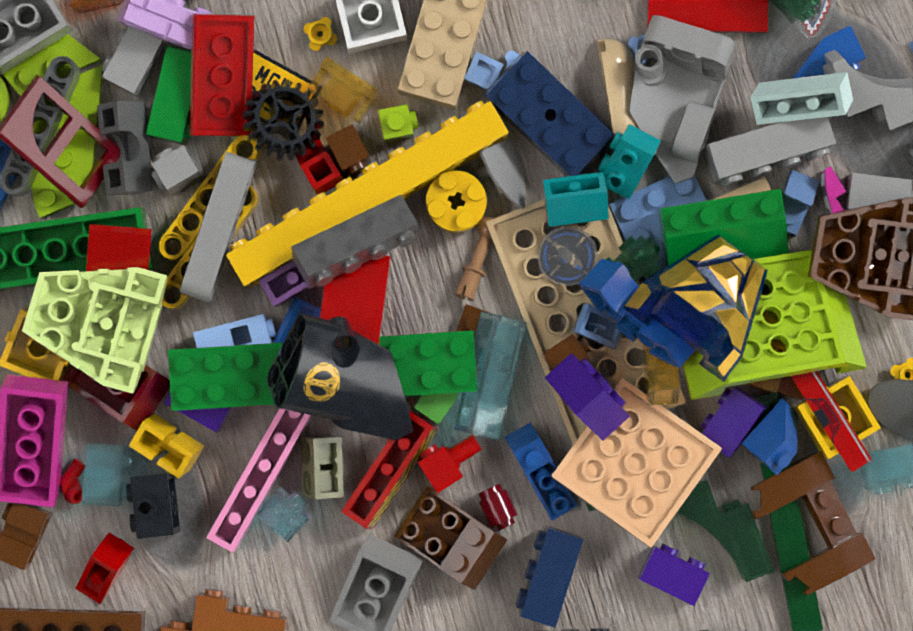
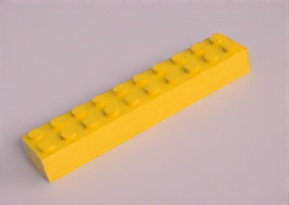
M482 101L473 104L466 109L467 115L460 119H457L456 116L449 118L440 124L441 130L431 135L430 131L423 133L414 139L415 145L407 150L402 146L387 155L389 157L388 161L381 165L377 162L368 165L361 170L363 175L357 179L352 180L351 177L342 180L335 185L336 191L327 196L324 192L309 200L310 206L302 211L297 207L282 216L284 221L276 226L269 223L256 231L258 236L248 241L243 238L230 246L231 252L227 253L226 256L244 287L251 289L260 283L259 279L292 261L291 246L400 194L403 199H406L430 185L441 174L454 171L480 156V151L507 140L509 132L491 101L486 104Z

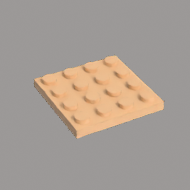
M622 378L614 390L626 402L623 409L630 417L604 441L587 426L551 477L649 548H652L722 448Z

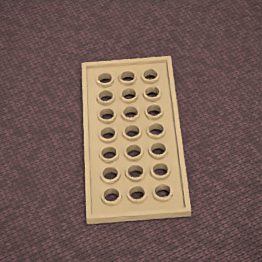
M545 199L525 206L524 209L520 208L486 221V225L544 374L547 376L552 369L542 354L571 334H574L572 331L578 318L577 308L579 305L584 303L594 307L595 305L582 289L580 292L572 293L567 290L566 284L554 281L544 271L538 276H533L527 271L528 261L531 259L540 260L541 247L546 238L549 237L544 232V224L548 220ZM609 206V219L588 222L584 226L576 224L561 226V230H577L586 237H594L599 241L600 248L595 253L593 268L601 259L612 262L618 261L627 267L631 278L640 286ZM496 224H497V226H498L497 232L495 231V228H494L493 225H496ZM521 231L530 232L533 236L532 245L527 248L518 246L515 240L516 235ZM583 237L575 247L577 248L585 238ZM556 241L551 245L555 246L557 250L559 248H566L564 246L557 245ZM572 254V260L569 264L574 268L577 265L583 268L581 261ZM559 265L551 272L550 276L560 267ZM545 286L552 288L555 292V298L549 304L540 302L537 296L539 289ZM556 314L563 316L566 320V326L560 332L551 330L548 324L550 317ZM582 337V338L585 340V342L587 343V345L589 346V344H588V339ZM620 338L616 350L604 345L600 349H593L589 346L591 351L587 353L590 358L588 361L598 372L599 364L603 360L609 359L614 362L616 366L615 373L611 377H604L612 389L617 386L622 378L638 389L639 380L647 376L653 379L655 388L650 394L646 395L668 410L686 403L672 366L649 353L651 348L644 345L638 338L634 342L629 338ZM631 349H639L644 355V360L639 366H632L627 361V353ZM549 384L571 443L574 445L587 425L576 416Z

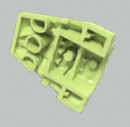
M130 267L123 270L98 269V271L80 272L79 270L39 272L22 332L86 373L101 385L133 394L139 382L141 372L144 371L162 310V299L168 276L138 267Z

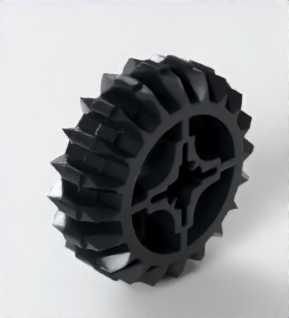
M288 79L284 81L283 87H281L277 80H273L271 88L265 83L262 84L260 87L261 92L254 90L251 94L253 100L246 101L245 107L248 110L243 112L242 118L248 122L244 123L243 130L253 131L248 135L247 140L249 142L258 141L255 146L256 151L261 150L262 147L266 148V158L270 157L272 152H276L277 160L281 161L284 153H286L287 158L291 161L295 158V151L303 157L306 154V148L312 150L316 145L314 140H319L322 135L319 129L324 127V122L319 118L323 116L324 112L321 109H314L319 104V99L309 100L312 91L308 89L302 93L300 91L301 83H297L295 88H291ZM281 100L292 102L295 106H287ZM265 104H268L270 108L268 112L271 119L262 126L260 109ZM304 115L306 119V132L300 137L297 133L298 127L295 122L299 120L300 116ZM279 116L281 119H289L288 123L285 121L277 122ZM280 134L286 141L276 139L271 135Z

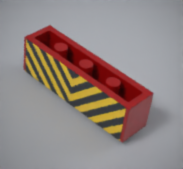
M409 411L414 431L398 440L389 439L341 511L365 529H373L420 459V453L428 447L438 431V428L412 411Z

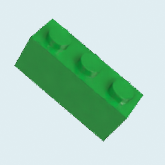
M166 47L146 135L150 138L185 145L186 139L192 138L189 134L192 52Z

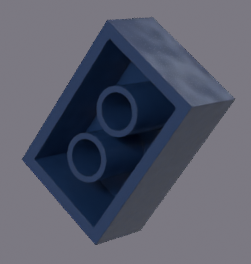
M547 525L544 531H538L534 543V549L538 550L535 560L529 559L524 575L526 579H529L526 589L520 588L515 603L516 608H519L520 617L556 628L583 543L581 536Z

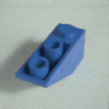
M851 25L824 37L793 78L824 75L823 66L826 65L823 54L832 50H836L851 67L856 70L860 69L859 63L866 56Z
M531 422L504 437L552 521L578 506L571 492L551 477L557 467Z

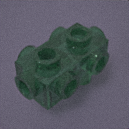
M631 236L618 248L622 253L614 260L610 257L605 259L612 262L618 261L625 265L629 270V275L636 282L642 275L648 279L660 268L657 262L661 259V256L658 254L661 249L650 237L644 239L640 236L635 240Z

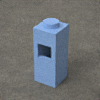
M261 314L193 332L197 348L273 343L272 337L276 336V330L273 320H267L266 315Z

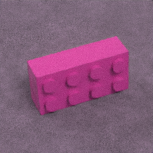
M9 374L5 378L0 393V501L46 507L55 506L61 487L68 381Z

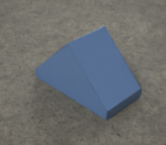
M587 303L583 304L572 331L574 334L615 350L622 335L615 327L618 321L609 316L605 311L600 312L596 307Z

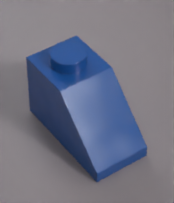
M781 399L741 443L757 460L776 475L783 468L787 467L792 458L797 454L798 414L785 400Z

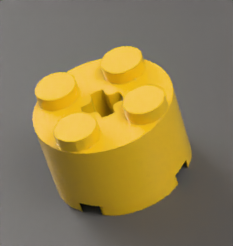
M445 172L438 176L428 189L426 196L428 214L434 224L445 232L458 234L471 230L478 225L486 211L487 198L485 189L476 177L467 172ZM456 195H460L461 201L465 205L458 206L454 210L451 208L452 204L448 200L449 198H455Z

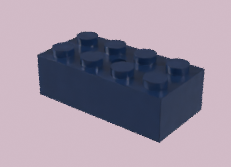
M528 51L522 52L482 95L486 101H491L494 108L566 177L578 175L615 135ZM548 109H552L554 113L552 121H548L545 118V112Z

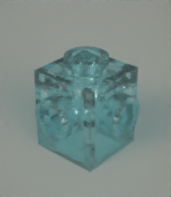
M282 487L256 513L272 531L287 542L313 516L304 507L308 502L296 491L290 494Z

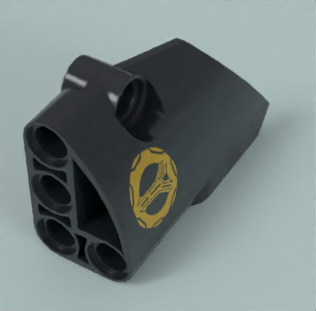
M302 313L298 315L267 376L268 388L276 408L331 419L335 425L342 429L392 440H398L413 432L410 414L391 351L354 331L347 318L337 316L328 320Z

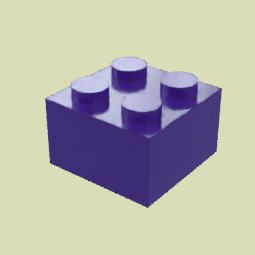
M571 353L545 377L576 416L602 441L630 417L623 409L626 402L611 388L609 382L586 358L580 362Z

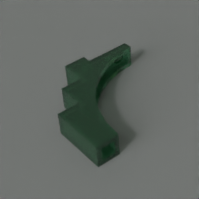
M706 479L700 480L677 513L700 524L719 541L732 558L742 580L745 582L774 572L756 521L752 517L749 503H740L739 499L723 504V510L719 511L708 481ZM585 502V505L589 512L596 510L594 507Z

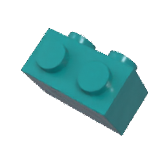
M628 124L624 134L617 132L609 147L614 150L612 156L606 154L598 168L604 174L606 188L630 200L661 140L631 124Z
M603 172L543 180L545 209L549 227L609 219L608 195Z

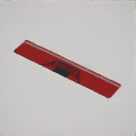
M817 371L792 375L791 378L849 470L854 472L870 462L872 458Z

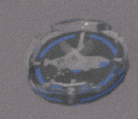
M564 226L555 228L544 237L539 245L537 259L540 270L548 280L557 285L569 287L579 284L595 267L598 254L595 242L588 233L578 227Z

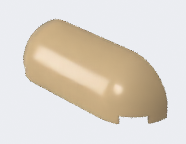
M606 38L598 39L597 45L610 131L615 134L612 137L613 142L617 132L624 134L628 124L638 128L629 112L636 62L634 54L624 43Z

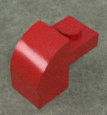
M320 139L314 140L316 145L312 150L306 148V154L303 157L295 151V157L317 195L335 188V185L343 180Z

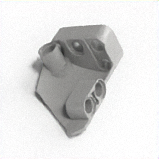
M654 15L650 20L641 48L638 49L635 55L636 68L629 112L640 130L661 140L655 155L673 182L677 184L691 179L695 175L714 122L715 107L735 55V42L724 35L663 16ZM646 58L657 60L656 65L653 67H645L641 63Z

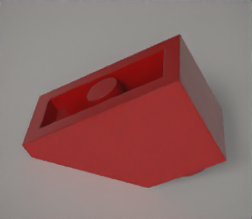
M108 532L91 555L75 589L101 605L126 566L134 547Z

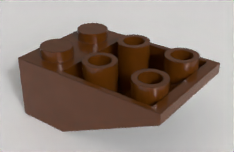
M426 486L394 535L395 538L459 583L473 590L477 588L508 540L439 493L437 494L436 491Z

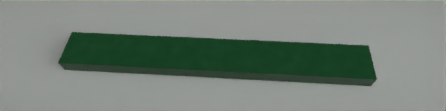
M778 393L754 397L767 406V409L757 421L753 430L779 402ZM759 461L763 480L774 474ZM798 499L769 513L780 574L809 558ZM781 575L791 631H822L823 626L816 591L809 595H804L802 592L807 588L804 583L795 576L791 581H786Z

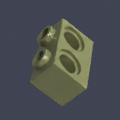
M329 434L300 436L303 497L315 500L344 497L342 437Z

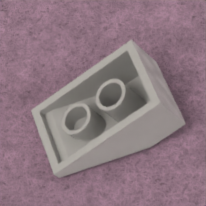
M369 534L357 554L329 622L348 631H391L424 559Z

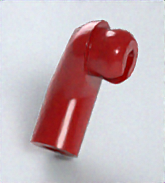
M77 458L73 459L60 480L63 497L71 504L80 503L84 495L79 477L87 465Z

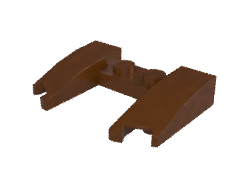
M822 451L810 453L783 468L778 475L774 473L751 486V491H760L761 509L751 510L754 520L802 496L827 545V548L781 574L786 581H791L795 576L807 586L802 592L804 595H809L875 560L863 533L856 532L831 482L835 477Z

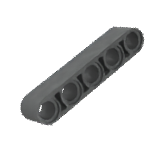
M58 56L49 64L43 79L70 102L80 79V68L69 57ZM65 64L71 65L72 71L69 77L59 78L58 69ZM43 94L37 102L33 116V127L35 122L40 119H45L47 122V128L42 134H35L33 129L34 139L42 154L53 140L64 115L55 105L47 106L46 97ZM12 149L0 175V186L10 195L24 196L30 191L38 171L28 162H23L21 156ZM20 174L22 185L18 189L12 190L9 186V180L13 175Z

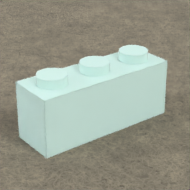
M847 72L761 82L750 97L757 125L846 115L853 102Z

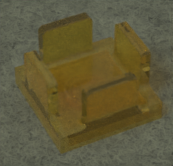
M326 56L308 90L311 94L315 95L328 77L329 81L320 95L324 98V104L346 118L350 116L358 102L363 100L364 103L353 118L354 122L360 125L370 108L379 99L378 89Z

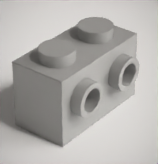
M184 145L174 151L171 147L163 150L155 156L157 161L152 163L155 171L151 175L156 184L164 192L168 190L173 195L205 177L191 152Z

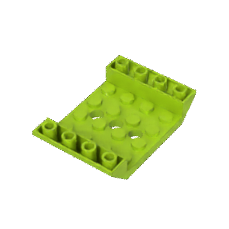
M812 249L752 259L746 274L735 263H732L741 274L736 302L709 267L697 269L707 283L673 288L662 285L667 309L681 318L686 317L695 324L696 332L702 341L699 347L682 365L691 400L721 395L725 388L825 369L835 368L836 374L866 369L867 366L846 295L808 277ZM755 261L765 268L761 283L769 287L770 294H757L749 320L742 292ZM714 290L725 302L701 312L674 291ZM737 308L749 321L741 351L732 344L728 330L715 311ZM763 312H774L778 317V323L770 324L766 322L763 318ZM774 339L781 340L786 346V351L782 353L776 352L771 347V341ZM735 349L740 356L723 377L718 367Z

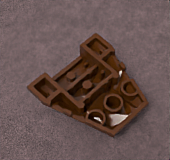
M904 197L819 215L808 277L868 306L886 317L913 321V198Z

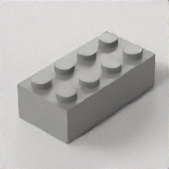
M0 0V75L74 31L55 0Z
M823 117L779 122L708 144L704 148L703 154L712 183L720 182L721 186L725 187L738 183L739 180L743 179L742 175L749 174L750 178H755L772 171V166L778 165L779 170L797 165L796 163L801 162L800 158L807 156L808 161L824 157L830 153L829 148L834 146L836 141L829 118Z

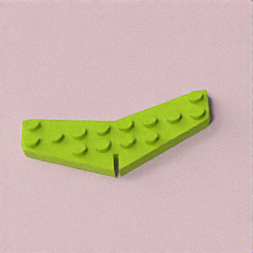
M67 34L5 72L3 76L21 97L36 76L44 78L49 64L58 56L69 57L78 65L80 70L102 60ZM103 64L81 73L69 102L97 128L99 124L97 105L101 104ZM62 65L58 69V77L61 79L69 77L72 71L71 65ZM46 98L47 106H54V104L48 98ZM65 114L62 117V120L58 126V129L54 137L68 119V116H66ZM45 119L36 121L33 127L35 134H42L47 128V122ZM79 128L54 165L80 187L94 167L97 142ZM38 172L32 185V194L39 218L43 219L75 205L74 202Z

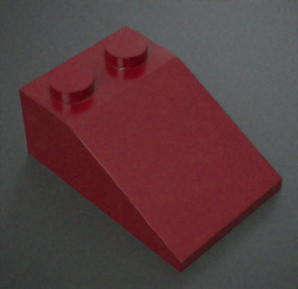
M73 365L69 366L60 380L68 381L69 388L136 431L141 423L153 414L170 388V380L145 365L144 371L141 372L139 382L133 394L105 387Z

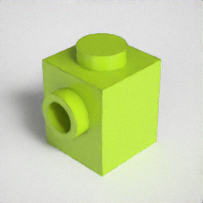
M408 104L378 110L385 143L414 138L413 129H418L419 127L416 112H409Z

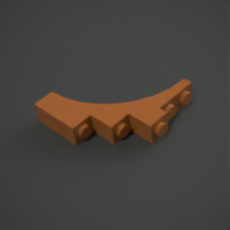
M206 588L205 593L197 595L192 628L188 627V622L170 620V625H163L161 631H285L288 617H282L281 611L263 609V614L251 612L252 607L244 605H233V609H228L230 597L223 596L222 590Z

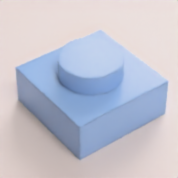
M476 52L464 81L487 91L498 79L504 64Z

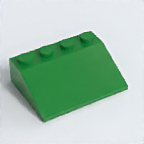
M781 189L657 209L667 271L683 260H687L699 269L728 261L734 263L733 259L742 256L758 259L789 253L786 216ZM718 237H722L739 250L700 262L686 259Z

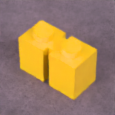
M153 414L141 423L129 447L151 461L162 454L164 450L168 451L169 453L158 460L157 465L180 479L192 469L204 445L183 431L178 435L175 434L177 427L157 414Z

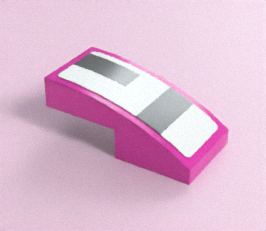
M829 166L821 171V190L827 213H833L843 210L837 197L845 193L846 190L832 167Z

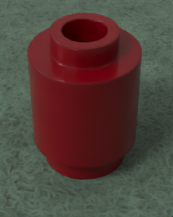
M500 483L478 493L481 499L479 504L491 528L497 526L498 530H502L515 523L513 517L517 516L518 513L507 490H503Z

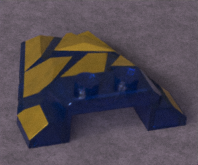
M718 234L661 272L644 281L623 309L647 326L655 319L704 355L699 364L724 382L743 357L768 270Z

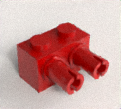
M473 434L451 448L444 445L438 448L435 443L420 453L422 459L418 461V464L438 494L463 478V474L459 469L461 467L460 464L481 451L482 448Z

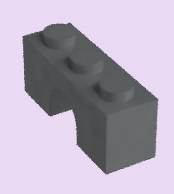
M116 100L97 105L100 135L113 137L120 148L118 161L103 165L106 195H136L153 191L144 101Z

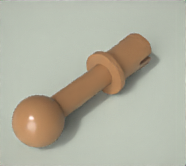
M484 217L477 225V232L480 237L470 265H463L462 267L464 273L458 290L455 293L459 298L465 299L468 297V301H474L481 277H485L486 273L481 270L492 240L486 221L494 219V217ZM496 224V225H493V226H494V228H495V231L497 232L498 226H497V224Z

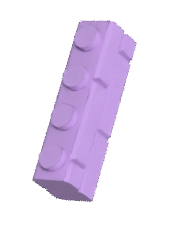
M125 0L117 22L192 51L193 13H213L200 7H196L194 11L183 7L185 4L183 0Z

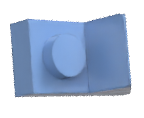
M795 170L790 171L782 190L787 233L793 236H797L808 208L812 207L819 185L818 180Z

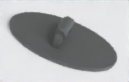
M893 379L873 386L868 394V404L874 416L892 432L913 441V380Z

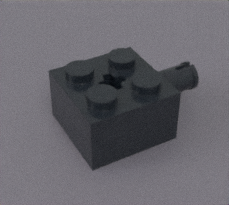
M167 472L131 477V484L126 485L128 502H133L134 514H130V529L132 533L136 532L137 539L168 536L181 532L175 476Z

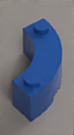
M601 259L579 283L584 293L600 312L605 310L609 316L618 321L615 327L632 342L638 338L644 345L651 348L649 351L651 355L670 365L680 368L702 343L696 332L697 328L691 320L675 315L658 304L650 296H648L639 309L625 306L639 286L629 275L627 267L618 261L612 262Z

